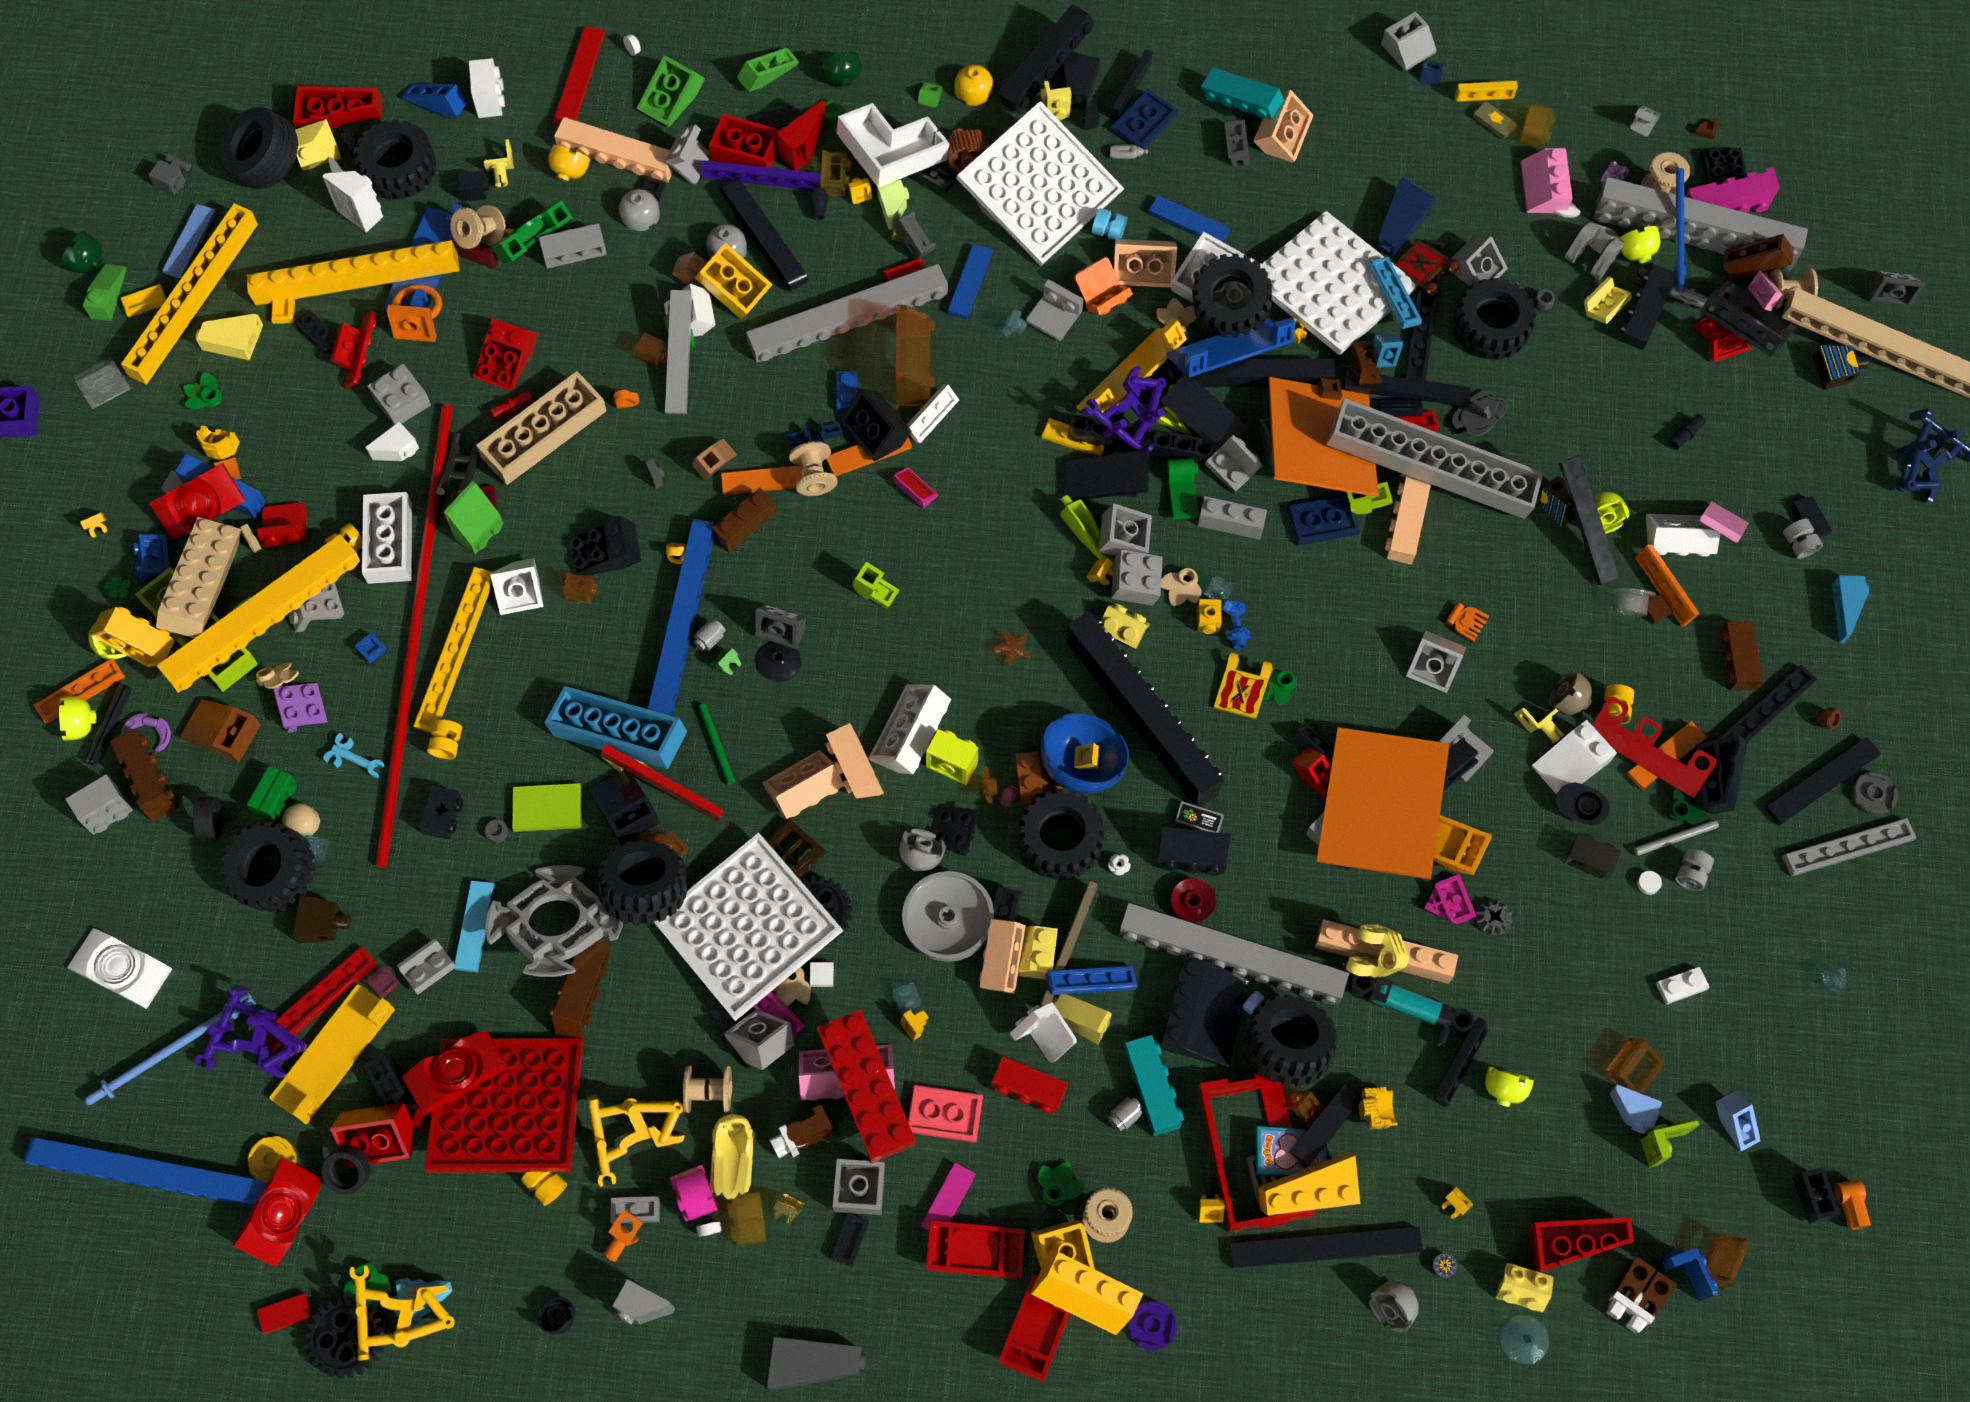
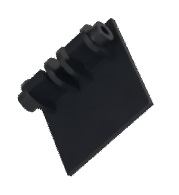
M939 806L932 833L936 835L935 839L938 842L941 839L944 841L945 850L958 851L959 855L966 856L970 852L969 846L971 840H973L972 835L975 834L974 828L979 819V810Z

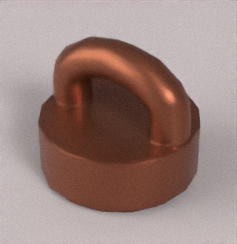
M1828 707L1817 715L1816 722L1826 729L1834 730L1841 722V712L1839 709Z

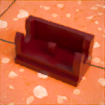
M456 241L453 242L458 256L491 269H494L499 261V258L490 246L479 243L474 248L465 249L460 247Z

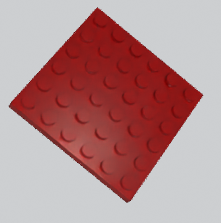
M442 1039L440 1054L452 1047L459 1039ZM492 1039L509 1068L432 1111L425 1161L426 1173L571 1172L583 1039Z

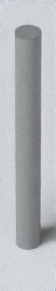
M1714 819L1634 847L1633 850L1635 855L1639 856L1716 829L1719 825L1717 820Z

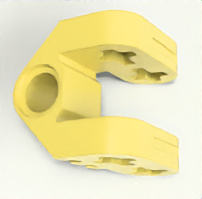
M1377 924L1360 925L1357 934L1358 939L1371 944H1383L1385 947L1381 949L1378 960L1367 956L1349 957L1346 966L1347 971L1355 975L1372 976L1375 978L1386 977L1407 966L1409 957L1401 934Z

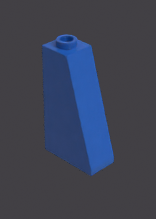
M185 454L175 472L184 484L213 467ZM233 478L246 501L232 509L255 518L264 507L265 500L260 491Z

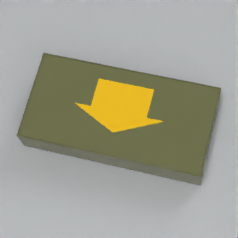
M1487 101L1473 114L1474 119L1503 140L1517 126V123Z

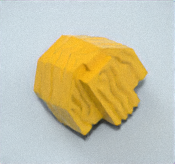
M201 426L200 431L197 430L196 433L197 439L207 456L222 461L234 455L240 443L234 432L229 434L225 430L216 429L214 433L208 430L206 426Z
M1386 1087L1364 1088L1362 1091V1101L1359 1103L1360 1120L1366 1119L1369 1129H1385L1398 1125L1393 1112V1091H1386Z

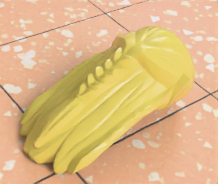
M725 1115L717 1121L712 1130L713 1150L710 1188L711 1192H715L717 1196L723 1193L726 1199H734L738 1193L743 1195L744 1192H748L751 1183L755 1133L751 1129L749 1121L742 1115Z

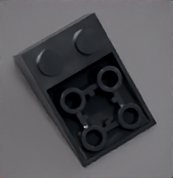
M621 515L568 538L573 576L575 578L621 570L641 562L635 523Z
M625 769L588 789L620 845L660 823L656 811L632 773Z

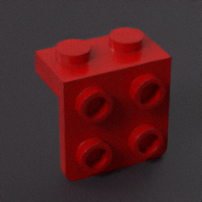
M304 503L269 506L262 509L263 528H258V537L264 547L308 542L307 512Z

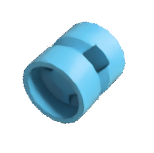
M1099 208L1093 223L1092 234L1102 237L1107 235L1108 239L1114 241L1115 239H1121L1126 227L1127 216L1118 213L1112 215L1111 211Z

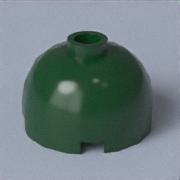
M850 51L851 55L845 56L844 52H840L824 58V63L820 62V66L827 81L834 85H840V87L850 86L852 84L851 81L857 78L861 69L858 53Z
M82 231L74 237V245L67 247L62 258V264L71 271L84 274L90 272L93 268L98 269L103 259L100 258L102 249L98 240L87 232Z

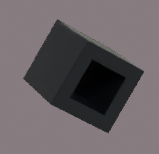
M483 171L458 173V185L462 202L487 199L486 191H490L489 180L484 178Z

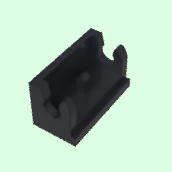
M382 1053L364 1065L384 1105L399 1103L398 1100L402 1098L409 1099L412 1097L402 1079L403 1073L394 1056Z

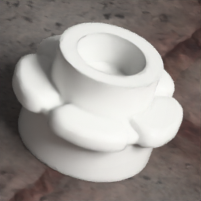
M1115 854L1111 856L1108 868L1115 875H1123L1130 869L1129 859L1123 854Z

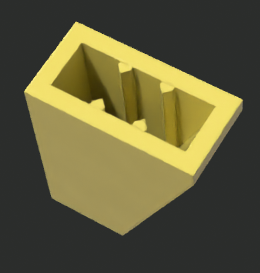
M257 314L203 322L201 329L197 331L196 341L203 351L250 360L263 324Z
M1062 994L1059 998L1054 997L1052 1002L1070 1030L1098 1045L1110 1024L1112 1013L1067 994Z

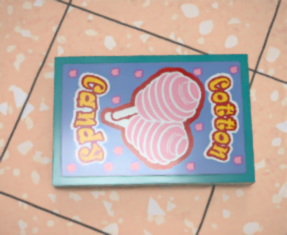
M1257 1126L1255 1128L1256 1175L1288 1177L1305 1169L1288 1152L1304 1133L1305 1129ZM1326 1146L1307 1169L1327 1160Z

